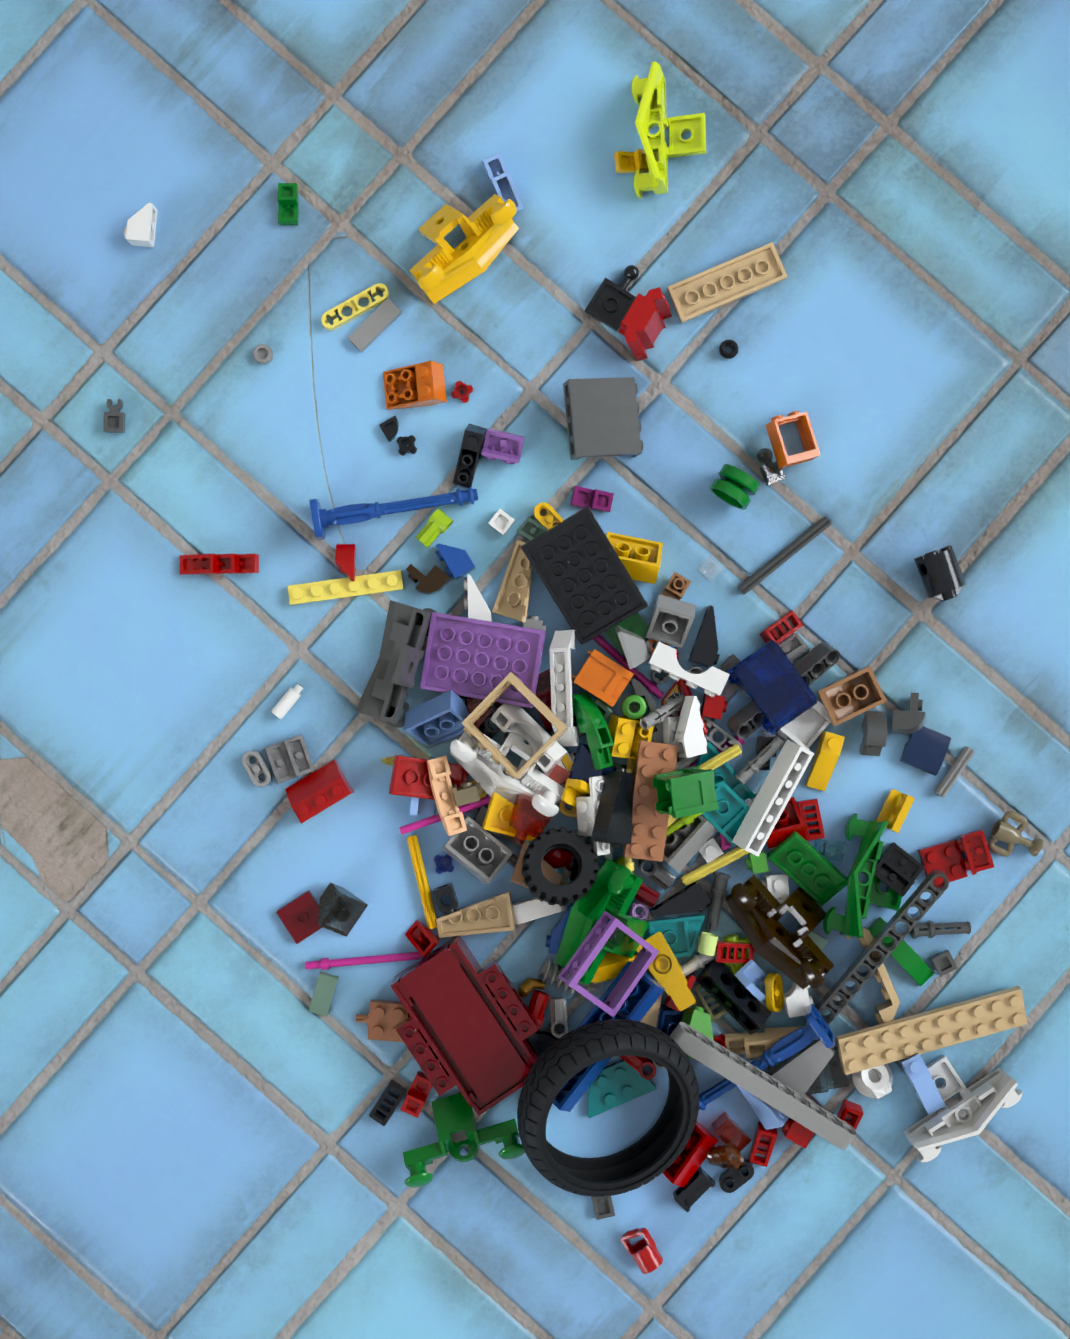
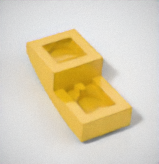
M637 149L635 152L617 151L614 154L616 173H635L638 169L641 172H649L645 150Z

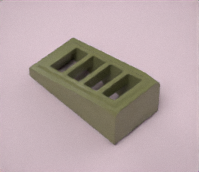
M700 984L693 986L705 1010L711 1015L712 1022L728 1013L722 1007V1010L712 1014L711 1011L721 1005L716 1003L708 1007L707 1004L715 999L710 997L704 1000L703 997L709 993L707 991L701 993L699 990L703 987Z

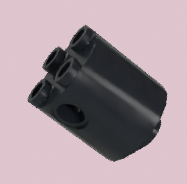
M951 545L914 559L928 598L933 597L946 601L957 597L961 588L966 585Z

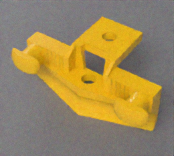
M494 194L468 218L463 213L445 204L418 228L423 236L437 244V246L415 264L409 272L433 304L485 272L519 228L512 220L517 209L511 199L504 202L500 196ZM459 224L466 239L453 249L444 237Z

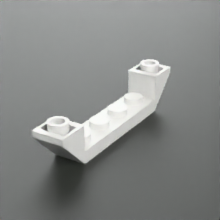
M575 630L555 631L549 649L551 710L569 728L557 741L562 747L579 746L578 727L573 726L570 651L575 649ZM552 724L555 733L558 729Z

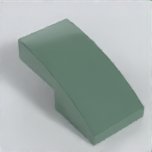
M320 971L309 1008L310 1012L328 1016L339 979L338 976Z

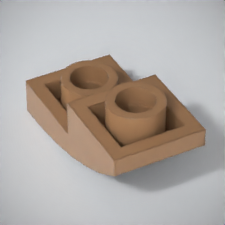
M674 572L661 595L680 600L691 581Z

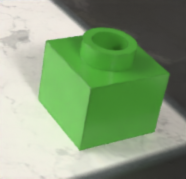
M763 850L759 856L752 853L747 854L748 858H745L747 870H750L753 874L769 871L766 853Z

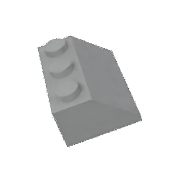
M702 815L696 817L694 822L688 826L685 824L666 837L663 860L679 873L717 829Z
M468 816L465 819L467 831L452 835L442 850L487 885L513 852Z

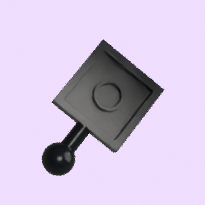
M629 265L625 268V277L619 286L605 278L585 309L586 313L616 332L636 298L625 290L629 283L636 280L639 276V270L634 265Z

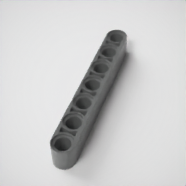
M826 642L818 644L728 720V729L739 739L748 738L835 665L840 658L839 651Z

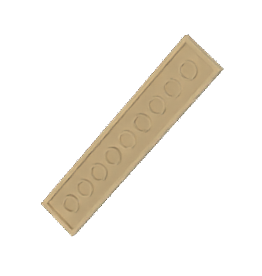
M1019 986L836 1036L842 1071L845 1075L909 1058L917 1053H927L1026 1025L1027 1018L1022 989Z

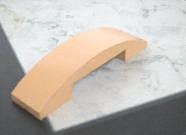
M446 755L428 760L427 766L432 793L447 835L451 836L467 831L463 813L459 812L449 776L451 771Z

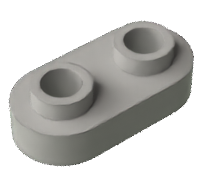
M257 751L246 752L243 755L242 764L251 781L258 787L267 786L272 780V774L263 757ZM251 757L256 758L255 764L250 762ZM261 773L265 775L264 781L259 778Z

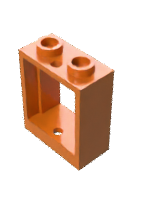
M799 411L789 413L787 417L778 415L771 418L772 421L765 425L779 469L811 461L821 456L807 412L799 413ZM796 422L805 452L788 456L779 427Z

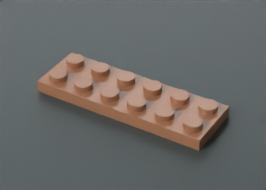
M639 740L633 785L631 844H625L624 857L663 862L669 814H660L656 811L655 803L658 802L656 787L653 788L652 780L654 779V774L675 770L678 745Z

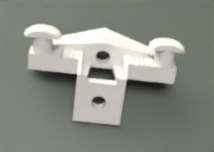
M464 731L459 740L455 739L451 742L450 754L477 783H480L481 787L490 797L494 791L515 806L536 814L553 817L558 813L559 807L556 804L562 797L564 787L535 768L536 763L521 779H516L515 777L512 779L503 773L506 768L501 763L498 765L491 759L492 754L488 750L484 751L477 744L479 740L474 735L470 737ZM510 732L502 746L485 735L505 757L509 749L527 761L533 756L531 745L524 743L523 740H527L519 734Z
M943 1054L926 1067L934 1082L940 1077L944 1079L943 1085L937 1087L943 1101H946L958 1092L963 1100L949 1109L943 1107L927 1115L903 1132L914 1148H917L920 1152L916 1155V1160L919 1162L931 1161L941 1152V1145L979 1135L1000 1108H1009L1019 1102L1023 1095L1022 1090L1015 1089L1018 1084L1001 1068L996 1069L967 1089ZM961 1109L967 1110V1115L964 1118L958 1117Z

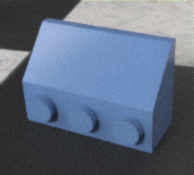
M450 690L406 711L404 730L430 749L462 734L465 728L462 722L469 715L463 699Z

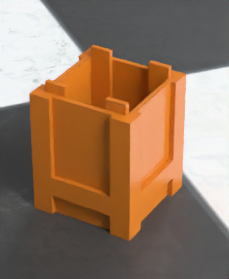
M595 649L592 652L588 651L589 657L577 676L572 675V678H574L573 683L599 698L610 707H613L634 674Z

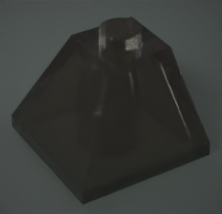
M330 882L320 897L318 925L347 937L368 904L345 888Z

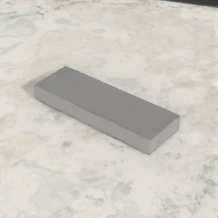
M387 298L348 337V340L362 353L402 314V311Z

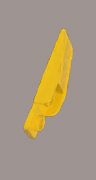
M659 931L647 938L645 941L659 951L648 969L658 983L665 988V992L671 996L678 1010H685L696 1003V999L687 986V979L662 932ZM640 944L636 950L638 953L642 949V946Z

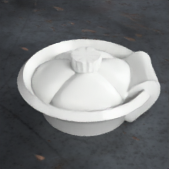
M888 1064L852 1073L855 1087L866 1097L878 1100L892 1092L893 1074Z

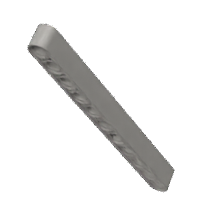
M680 1022L669 1037L680 1046L684 1053L838 1148L845 1150L857 1136L855 1129L848 1123L688 1024Z

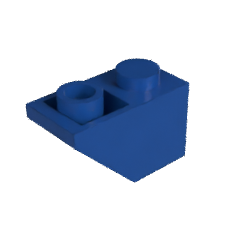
M443 544L436 545L438 550L435 553L440 561L445 560L448 565L445 569L450 578L454 576L457 580L476 569L466 550Z

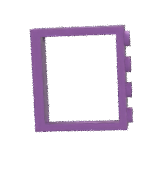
M604 911L558 978L614 1017L659 951L617 918ZM618 927L640 944L642 949L605 1002H602L577 983Z

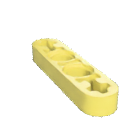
M382 283L375 284L328 310L321 317L323 326L330 331L336 330L382 304L389 297L387 287ZM377 290L384 291V296L380 297L377 295ZM371 293L372 296H375L373 297L375 300L374 302H372V299L368 294ZM361 298L369 300L366 307L359 306L358 302ZM350 307L352 314L350 316L342 315L343 308ZM336 312L339 313L342 320L339 321ZM328 317H331L332 319H334V320H333V322H334L333 325H330V323H327V322H328V320H327Z

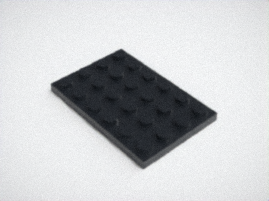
M588 506L521 546V549L571 629L575 630V635L581 645L648 606Z

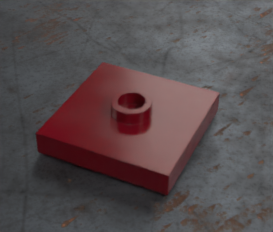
M310 891L302 894L276 912L296 944L330 923Z

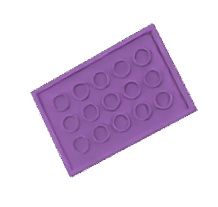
M432 612L420 688L444 693L452 690L457 695L484 700L512 672L536 695L546 631ZM513 685L495 701L534 708V705Z

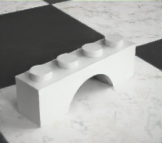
M657 642L648 661V664L651 665L650 669L659 673L663 670L669 673L668 677L679 681V679L687 681L685 685L693 689L700 687L704 689V694L713 698L715 695H721L730 674L713 666L699 674L689 673L679 665L676 649Z
M504 703L490 719L504 733L513 732L525 738L533 749V755L551 737L530 715L517 705ZM556 742L536 764L547 773L559 763L567 751Z
M793 982L791 988L783 994L785 1013L789 1018L806 1015V1007L813 1004L812 996L808 994L810 985L803 990Z

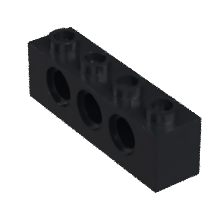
M712 960L707 963L696 978V981L750 1035L764 1027L771 1012L721 962Z

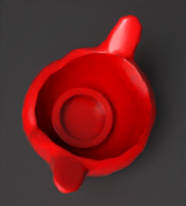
M554 849L544 856L543 859L554 869L566 867L568 871H571L572 854L563 849Z

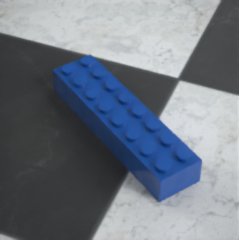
M628 961L599 1000L605 1002L632 963L631 961ZM645 972L614 1017L597 1005H594L577 1028L608 1019H628L640 1022L665 988L649 973ZM612 1057L593 1063L577 1073L560 1090L553 1104L559 1110L570 1112Z

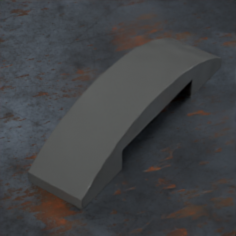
M635 678L631 679L630 683L634 694L644 696L650 713L651 710L657 708L656 703L639 681ZM661 722L654 725L656 731L652 733V742H663Z

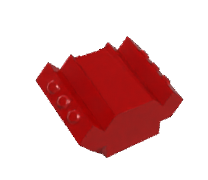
M660 287L649 290L646 296L638 293L620 325L618 333L625 336L627 345L637 361L648 358L646 350L655 348L654 343L662 329L666 328L664 319L672 317L670 305Z

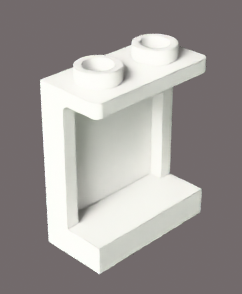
M804 692L775 728L778 730L777 734L784 740L788 738L790 741L810 750L809 747L828 724L832 722L824 705L808 692Z

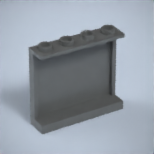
M634 377L568 379L563 383L570 460H578L581 457L632 455L636 457L642 454L643 441L640 440L641 422L638 419L639 403L636 399L638 387Z

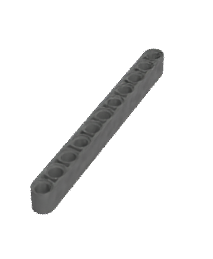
M934 870L925 878L816 1005L815 1008L819 1013L824 1009L830 1011L828 1015L820 1013L828 1026L948 888L949 881L943 871ZM936 877L944 878L943 882L939 885L933 883ZM923 892L931 893L930 898L926 900L920 898ZM916 907L918 911L915 914H909L908 909ZM898 922L905 923L902 929H897L895 925ZM887 936L893 939L888 944L882 941ZM877 951L880 955L877 958H872L870 953ZM860 966H865L868 968L867 971L863 973L859 972L857 969ZM851 980L855 984L852 987H848L845 985V982ZM835 995L843 997L840 1001H835L832 998ZM806 1018L804 1020V1026H806V1022H808Z

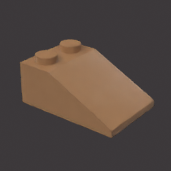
M870 666L850 673L817 691L833 726H837L887 701Z

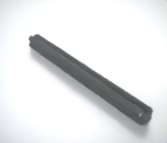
M824 517L738 586L739 591L743 595L749 592L831 525L830 520Z

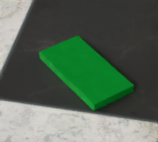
M796 831L792 832L767 854V858L821 906L848 885V877Z

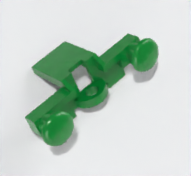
M461 1093L431 1101L439 1142L403 1152L405 1166L410 1172V1177L406 1178L404 1183L410 1188L425 1186L433 1179V1174L427 1173L426 1165L433 1164V1159L447 1156V1152H450V1155L456 1161L468 1162L478 1154L480 1145L493 1141L496 1144L502 1142L504 1144V1148L499 1152L501 1158L514 1159L522 1156L525 1151L522 1144H520L516 1120H508L477 1130L473 1107L467 1103ZM465 1131L468 1139L454 1143L451 1134ZM463 1147H469L470 1151L467 1155H460Z

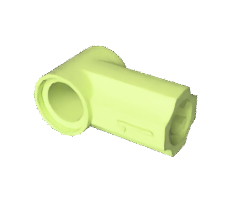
M703 930L699 933L697 939L699 944L697 952L714 956L719 936Z

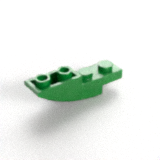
M586 692L572 695V705L580 734L586 733L595 770L614 766L609 749L610 746L614 745L602 713Z

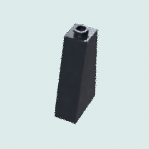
M614 768V772H606L591 842L631 844L634 773H628L624 768Z

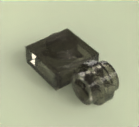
M767 448L760 449L757 453V459L760 463L765 464L760 470L766 486L785 479L783 469L778 468L777 461L772 462V451Z

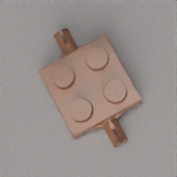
M371 1000L368 1015L356 1014V1023H367L368 1040L403 1042L396 1028L399 1023L410 1017L401 1002Z

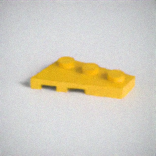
M493 791L482 828L532 841L540 834L543 824Z

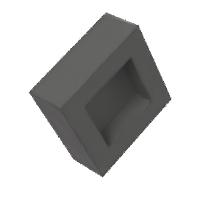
M949 950L930 957L940 977L957 969Z

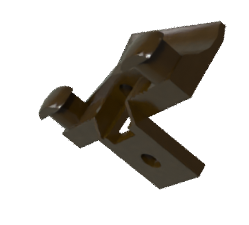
M755 874L743 884L738 883L734 885L731 894L725 900L755 952L803 990L808 985L813 988L822 986L825 983L823 976L834 967V964L808 936L825 917L826 912L800 886L780 904ZM787 910L802 926V928L791 934L778 921Z

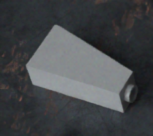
M814 1039L805 1048L782 1061L767 1072V1074L804 1096L833 1057L834 1046L828 1049L820 1039Z

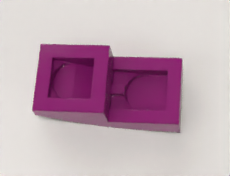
M574 486L570 505L581 508L588 506L591 510L610 512L614 493Z

